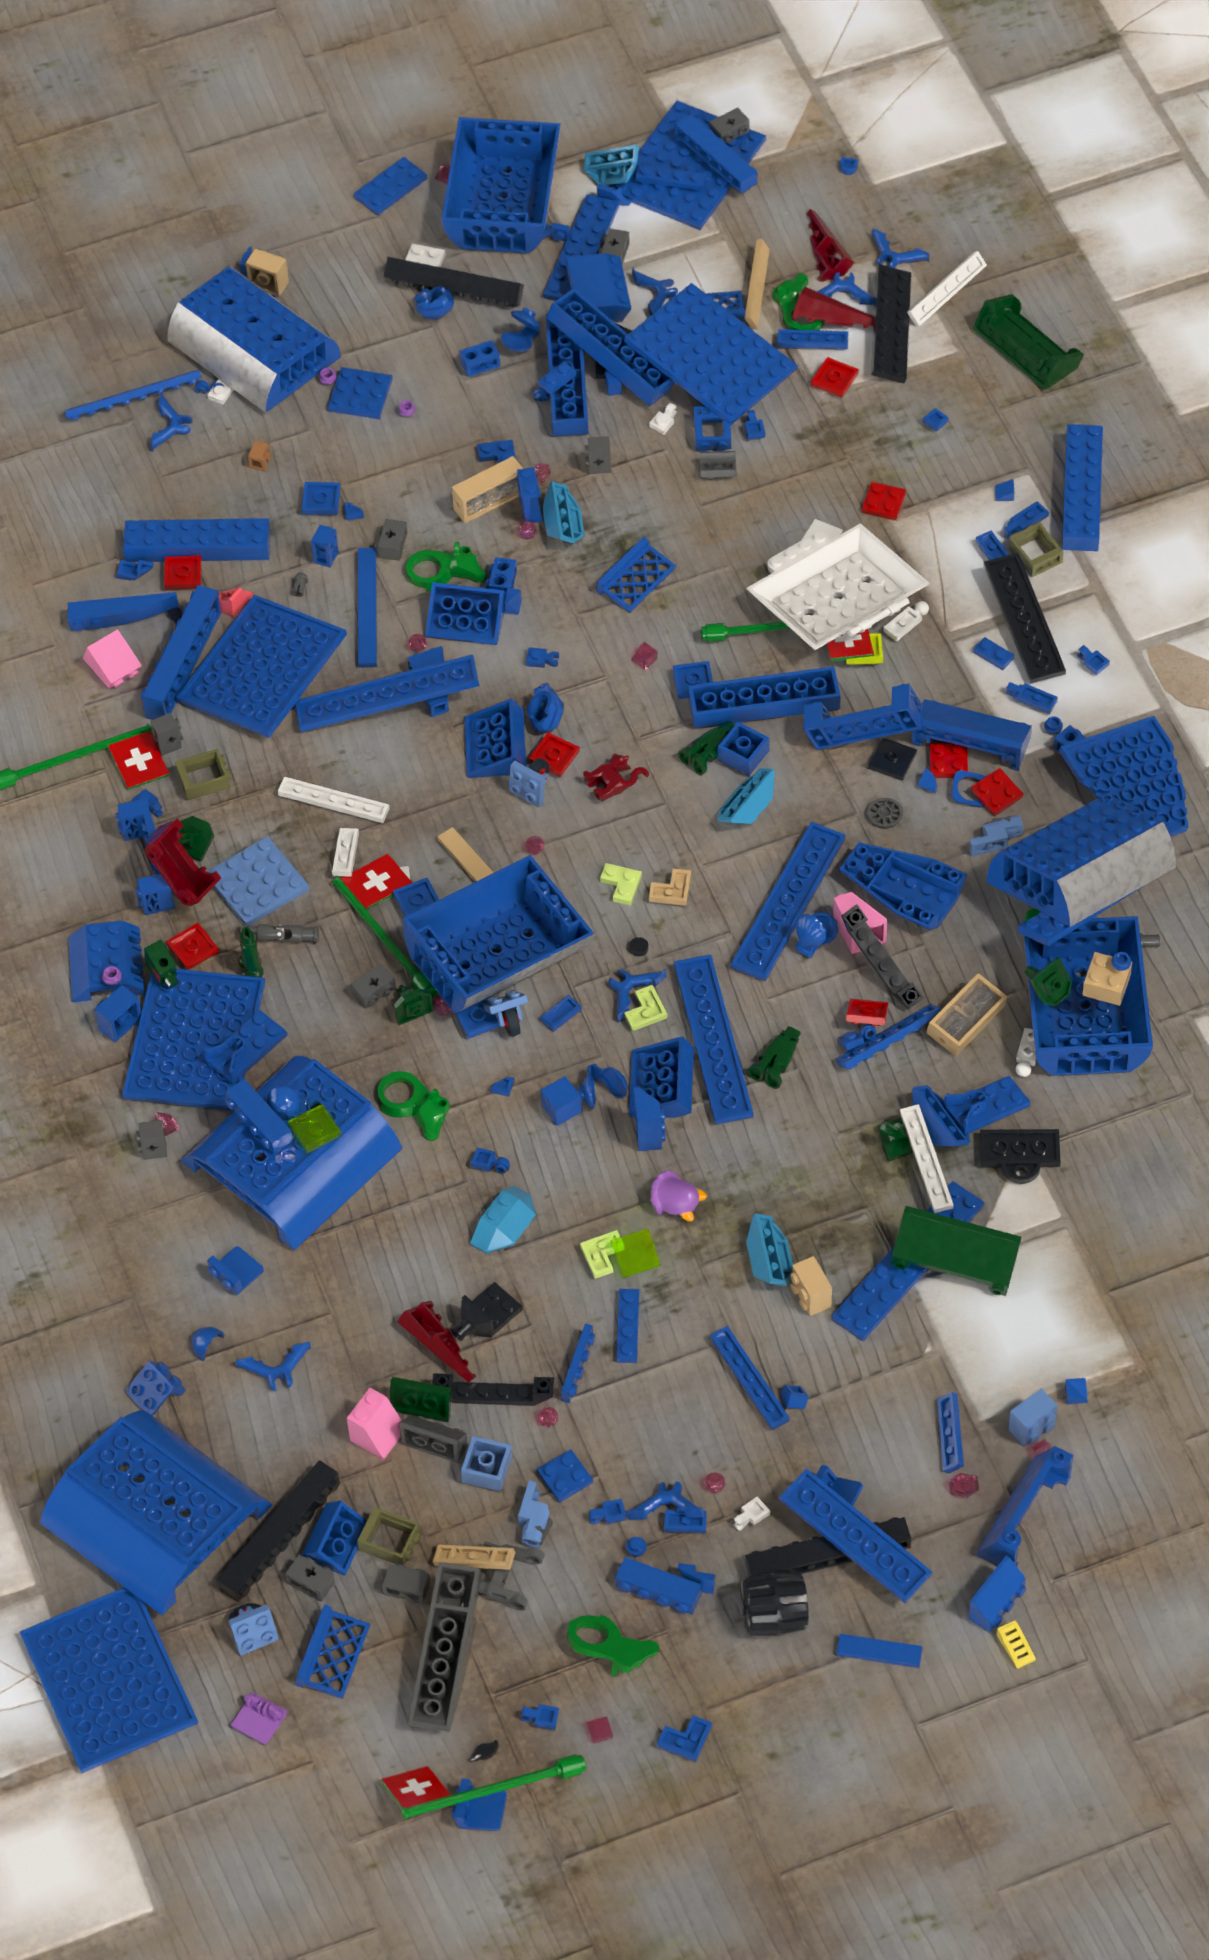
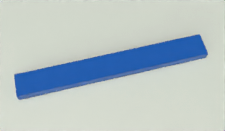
M358 548L359 667H377L375 548Z

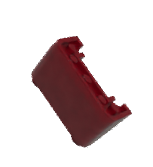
M177 818L159 826L154 831L146 845L145 853L179 898L180 902L186 906H193L201 901L220 881L221 877L217 871L209 873L205 871L207 869L205 866L197 867L178 841L183 836L179 833V829L183 825Z

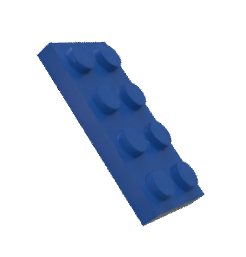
M402 157L354 193V198L378 216L427 180V174L408 159Z

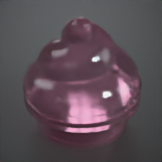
M548 464L535 465L538 480L544 483L545 479L551 474Z
M525 521L519 525L518 532L522 538L531 539L536 534V526L530 521Z
M414 634L409 639V647L415 652L423 651L427 646V640L421 634Z
M531 836L527 839L526 848L529 853L539 854L543 851L545 843L541 837Z
M442 997L434 1001L433 1010L439 1016H446L451 1012L450 1007Z
M544 1407L538 1414V1420L544 1427H551L557 1423L559 1415L554 1408Z
M1043 1439L1032 1447L1033 1455L1036 1456L1050 1449V1442L1047 1443Z
M716 1472L708 1474L705 1478L706 1489L712 1493H718L723 1490L725 1486L724 1477Z

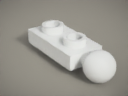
M919 601L915 604L914 610L907 607L883 627V632L897 642L922 621V616L926 615L929 611L928 604L924 601Z
M1024 1028L1016 1057V1062L1018 1063L1016 1073L1020 1077H1027L1031 1073V1066H1035L1037 1060L1033 1029Z

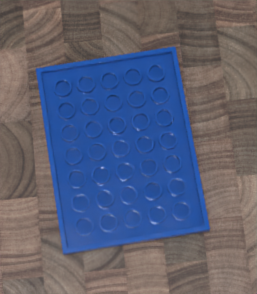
M676 100L638 151L636 169L629 181L613 185L612 189L616 191L620 187L623 190L622 195L628 199L630 198L632 203L701 230L730 191L732 185L676 136V123L690 114L700 119L707 128H710V121L718 116ZM749 129V132L745 135L737 137L731 142L726 143V145L733 148L735 153L743 157L749 164L766 141V135ZM640 164L706 174L703 191L636 182L638 166Z
M690 283L630 332L623 341L722 420L724 419L730 423V425L795 372L798 367L797 364L693 283Z
M253 595L176 696L177 702L270 738L345 638L347 632L343 628Z
M177 969L176 978L179 983L175 987L169 988L167 983L160 985L151 973L122 1094L123 1099L234 1111V1109L231 1110L226 1104L225 1091L245 1079L246 1073L232 1084L206 1063L204 1050L223 1043L260 1010L266 983L265 978Z
M125 1587L20 1631L21 1638L81 1774L198 1724L197 1717L145 1603Z

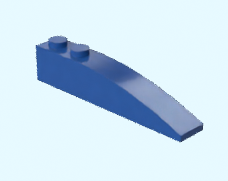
M176 592L68 602V623L71 631L123 625L166 612L179 606Z

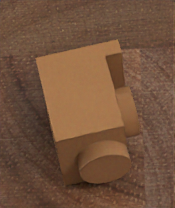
M254 442L248 455L249 468L267 471V462L271 459L270 445L268 443Z

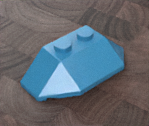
M639 145L585 153L584 171L598 185L601 183L605 186L627 183L636 169Z
M551 481L543 504L547 536L574 544L585 536L581 509L574 497L568 492L569 489L566 485Z
M760 768L756 771L755 775L750 776L744 781L719 810V822L752 824L756 821L759 814L773 799L774 770Z
M516 1186L503 1189L480 1218L470 1245L486 1254L514 1245L536 1217L531 1194Z
M755 1213L746 1241L753 1275L767 1283L785 1286L791 1280L790 1274H792L793 1265L788 1241L780 1228L774 1223L775 1220L772 1216Z

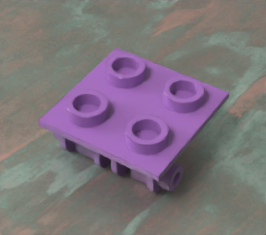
M254 1692L252 1694L247 1693L244 1699L247 1702L230 1726L267 1745L288 1714V1711Z

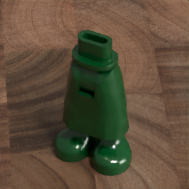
M728 721L726 724H720L692 741L691 747L682 748L678 752L679 759L685 765L692 763L694 771L699 775H704L707 772L706 761L713 762L718 757L719 744L735 725Z
M244 927L240 933L241 955L238 960L240 967L245 969L242 976L262 978L264 969L261 966L262 961L259 957L255 935L249 927Z
M790 1026L785 1031H781L759 1055V1062L750 1065L747 1070L748 1075L756 1081H761L765 1075L766 1084L771 1088L778 1089L782 1084L779 1073L786 1071L799 1042L801 1032Z

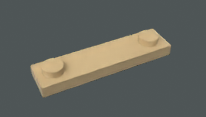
M438 1545L432 1562L435 1566L442 1562L474 1568L510 1570L515 1551L513 1548Z

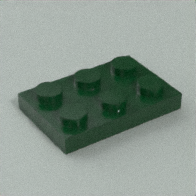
M392 1377L390 1381V1403L398 1413L449 1422L451 1417V1388Z

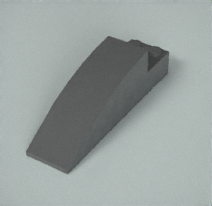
M439 1562L408 1721L409 1726L450 1732L466 1674L477 1623L475 1610L482 1578L480 1568Z

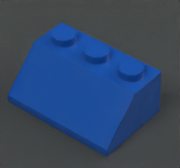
M634 1087L638 1150L662 1149V1142L665 1141L664 1109H660L659 1101L639 1087Z
M341 1500L326 1503L302 1555L313 1559L321 1567L326 1566L332 1572L346 1575L358 1549L357 1540L367 1520Z
M1007 1555L970 1601L969 1620L989 1633L993 1627L997 1628L1000 1625L1004 1613L1011 1611L1015 1604V1599L1022 1597L1027 1588L1025 1587L1026 1577Z

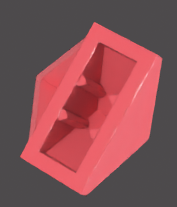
M240 587L221 592L219 594L221 611L235 617L255 593L242 590Z

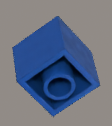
M566 1076L541 1089L542 1106L557 1126L582 1112L581 1096Z

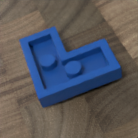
M513 439L477 444L480 462L498 460V463L512 456L516 459Z
M693 1715L685 1733L665 1726L657 1742V1747L696 1762L711 1731L712 1722Z

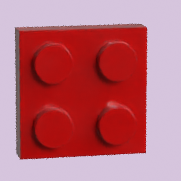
M827 357L811 380V386L843 398L859 374V369Z
M871 482L862 507V513L897 521L906 495V489Z
M201 555L165 557V590L195 589L198 585L201 586Z
M547 732L528 758L529 763L532 764L537 758H542L549 763V772L561 778L580 752V747Z
M930 743V772L933 773L935 778H954L957 771H968L967 747L953 743Z
M998 768L971 787V792L994 817L1022 799L1024 795L1001 768Z
M199 923L194 924L166 941L168 948L186 970H190L219 953V948Z
M850 999L846 1022H851L852 1024L867 1023L872 1026L885 1025L889 1002Z

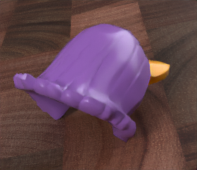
M669 1170L657 1175L651 1187V1202L655 1211L660 1216L667 1212L672 1215H681L686 1221H693V1211L699 1201L707 1198L704 1191L695 1188L690 1182L681 1180L679 1175Z

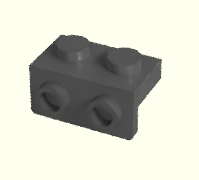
M700 452L701 477L712 479L714 477L731 478L732 476H737L736 452Z

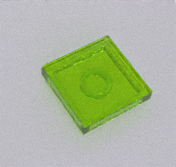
M323 1104L288 1121V1125L307 1153L342 1136V1132Z
M648 1228L610 1241L623 1279L661 1266Z

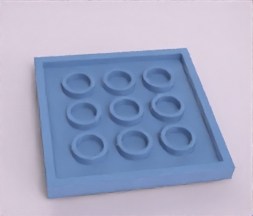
M268 836L207 871L209 873L217 871L221 879L214 888L246 925L257 922L310 890L307 882Z

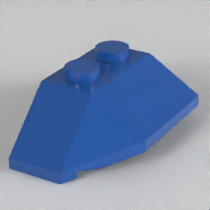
M928 1085L914 1086L912 1089L913 1106L919 1104L932 1143L936 1146L968 1145L970 1143L969 1134L964 1135L944 1109V1099L933 1092L932 1088Z

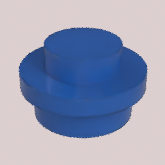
M542 387L537 388L533 392L536 401H547L551 395Z
M1052 716L1045 721L1044 728L1050 734H1058L1063 729V723L1058 717Z
M1118 952L1112 957L1111 963L1116 970L1124 971L1131 966V958L1125 952Z
M632 1537L627 1541L626 1550L631 1556L640 1557L646 1552L647 1544L643 1538Z

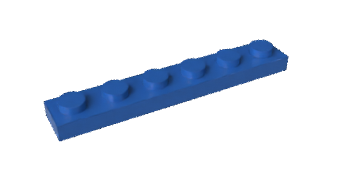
M932 1004L927 1005L877 1034L873 1039L865 1041L863 1045L855 1047L836 1058L838 1066L852 1069L859 1062L872 1058L876 1052L887 1049L890 1044L903 1040L907 1034L916 1032L921 1026L929 1023L941 1011L940 1008Z
M726 1326L710 1334V1339L771 1430L788 1423L789 1416L729 1327Z

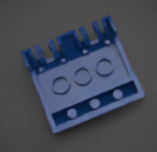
M125 921L86 924L68 937L72 1002L91 1001V992L118 989L121 985L128 988L136 996L144 994V979L140 977L143 974L141 946L137 945L141 942L140 927ZM114 966L120 970L122 977L117 984L109 985L103 981L102 974L107 967Z

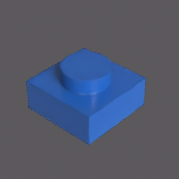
M936 408L923 418V423L936 432L948 422V416Z

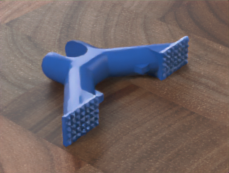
M872 228V236L881 253L876 260L877 265L890 261L889 267L896 268L899 263L921 260L929 262V253L915 248L914 251L908 250L902 253L890 250V242L886 240V233Z
M634 267L632 268L635 284L648 287L656 292L654 300H650L648 304L650 315L662 307L666 298L677 295V288L666 289L674 285L672 279L658 281L635 271Z
M837 272L834 275L833 283L817 291L828 297H832L838 291H845L852 294L853 298L860 300L862 305H875V297L870 296L854 284L855 276L853 273H850L849 279L841 280L839 278L840 272Z
M163 393L160 394L158 403L159 412H162V415L170 420V424L165 429L158 430V433H153L150 444L152 452L174 434H188L191 431L189 426L181 424H191L192 418L188 415H179L163 397Z
M620 969L617 971V974L624 979L623 982H617L613 978H609V986L617 991L618 1023L625 1017L624 1012L630 1011L629 1004L632 1000L629 999V991L634 986L644 985L648 987L652 984L656 987L665 979L666 969L660 972L631 975L625 970Z
M310 1342L293 1345V1350L291 1353L286 1354V1359L279 1366L270 1367L263 1364L262 1360L256 1361L251 1356L236 1360V1367H241L267 1378L269 1387L273 1391H277L275 1380L281 1377L286 1379L289 1388L293 1384L291 1371L304 1354L311 1349Z
M677 1481L674 1488L670 1491H666L665 1482H661L656 1495L634 1509L626 1510L629 1520L647 1519L649 1513L654 1512L655 1509L663 1504H674L678 1507V1511L685 1512L687 1518L705 1517L702 1507H697L681 1495L682 1485Z

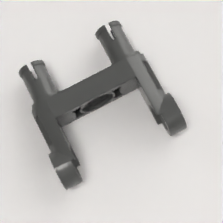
M487 1541L484 1542L485 1546H483L513 1548L515 1551L513 1560L530 1565L541 1564L545 1556L543 1551L533 1547L526 1550L508 1544L500 1546ZM495 1569L492 1580L489 1582L481 1580L479 1592L486 1594L488 1598L506 1602L513 1609L525 1610L528 1600L519 1595V1592L504 1589L510 1570Z

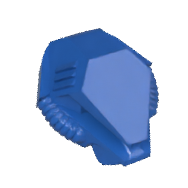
M438 286L431 290L424 289L423 292L420 291L414 297L416 311L427 319H440L449 313L454 306V299L450 290L445 289L443 286Z
M547 682L534 689L535 696L527 707V716L533 727L542 733L556 729L559 726L564 711V703Z

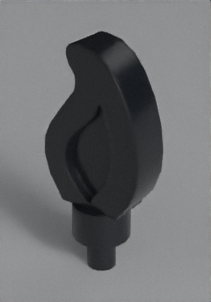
M175 607L167 610L169 618L177 624L178 619L182 617L181 609Z
M498 1741L480 1744L469 1761L473 1762L475 1760L477 1762L480 1759H490L499 1748Z

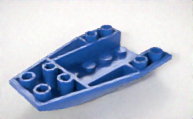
M858 842L839 869L841 873L894 914L928 930L938 928L958 901L967 877L966 873L933 858Z

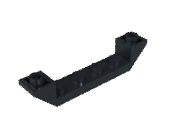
M856 904L842 914L841 917L849 935L891 994L907 1009L921 1001L924 997L913 982L909 983L867 925L866 921L868 919L860 907Z
M433 1373L432 1379L433 1385L451 1388V1403L535 1406L552 1398L554 1392V1377H534L533 1384L454 1382L453 1374Z

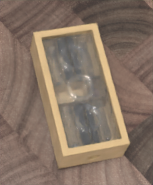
M512 456L452 486L454 511L464 523H467L518 497L517 470L523 469L522 466Z
M978 973L929 1022L926 1033L956 1057L1005 1007L1008 996Z

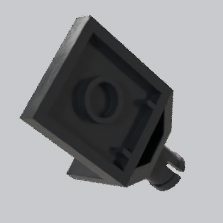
M494 1282L473 1301L466 1295L462 1297L461 1321L451 1328V1332L455 1338L458 1337L459 1341H462L469 1333H473L475 1336L492 1337L523 1310V1306Z

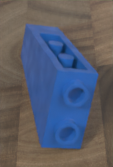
M443 647L431 648L407 657L409 670L444 662ZM448 694L424 700L432 717L449 712Z

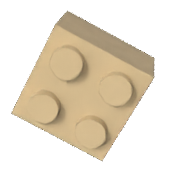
M255 248L246 262L248 279L267 293L280 297L289 283L286 259Z
M1094 952L1084 981L1083 996L1120 1006L1131 976L1132 962L1127 970L1119 971L1112 966V956Z
M812 1256L792 1265V1274H790L792 1284L790 1286L794 1295L799 1296L802 1309L804 1311L807 1310L808 1314L812 1316L831 1308L832 1286L815 1257Z

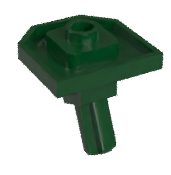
M191 816L180 821L183 826L179 829V833L183 836L178 841L189 856L203 861L214 838V833L210 823Z
M1059 957L1053 959L1040 971L1033 966L1026 967L1024 973L1030 978L1029 981L1041 1003L1057 1006L1070 995L1072 980Z
M399 985V989L396 991L400 998L394 1004L398 1026L434 1012L432 995L429 990L420 988L413 990L412 988L408 989L407 986Z
M902 1118L878 1125L889 1161L913 1153Z

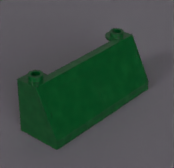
M1013 294L985 300L973 330L1042 389H1049L1078 369L1084 354L1077 348H1071L1068 352H1065L1021 315V302Z
M905 1206L890 1265L897 1269H905L913 1264L987 1284L992 1294L1006 1296L1022 1237Z

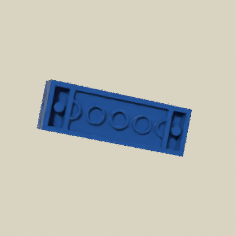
M910 683L892 687V704L889 706L848 713L842 716L831 717L822 702L804 705V731L817 750L922 729V703Z
M147 798L117 805L118 812L115 815L119 834L124 835L125 841L144 837L145 843L148 844L155 831ZM153 863L151 864L155 875L137 879L139 887H135L139 908L144 909L145 916L175 909L172 890Z

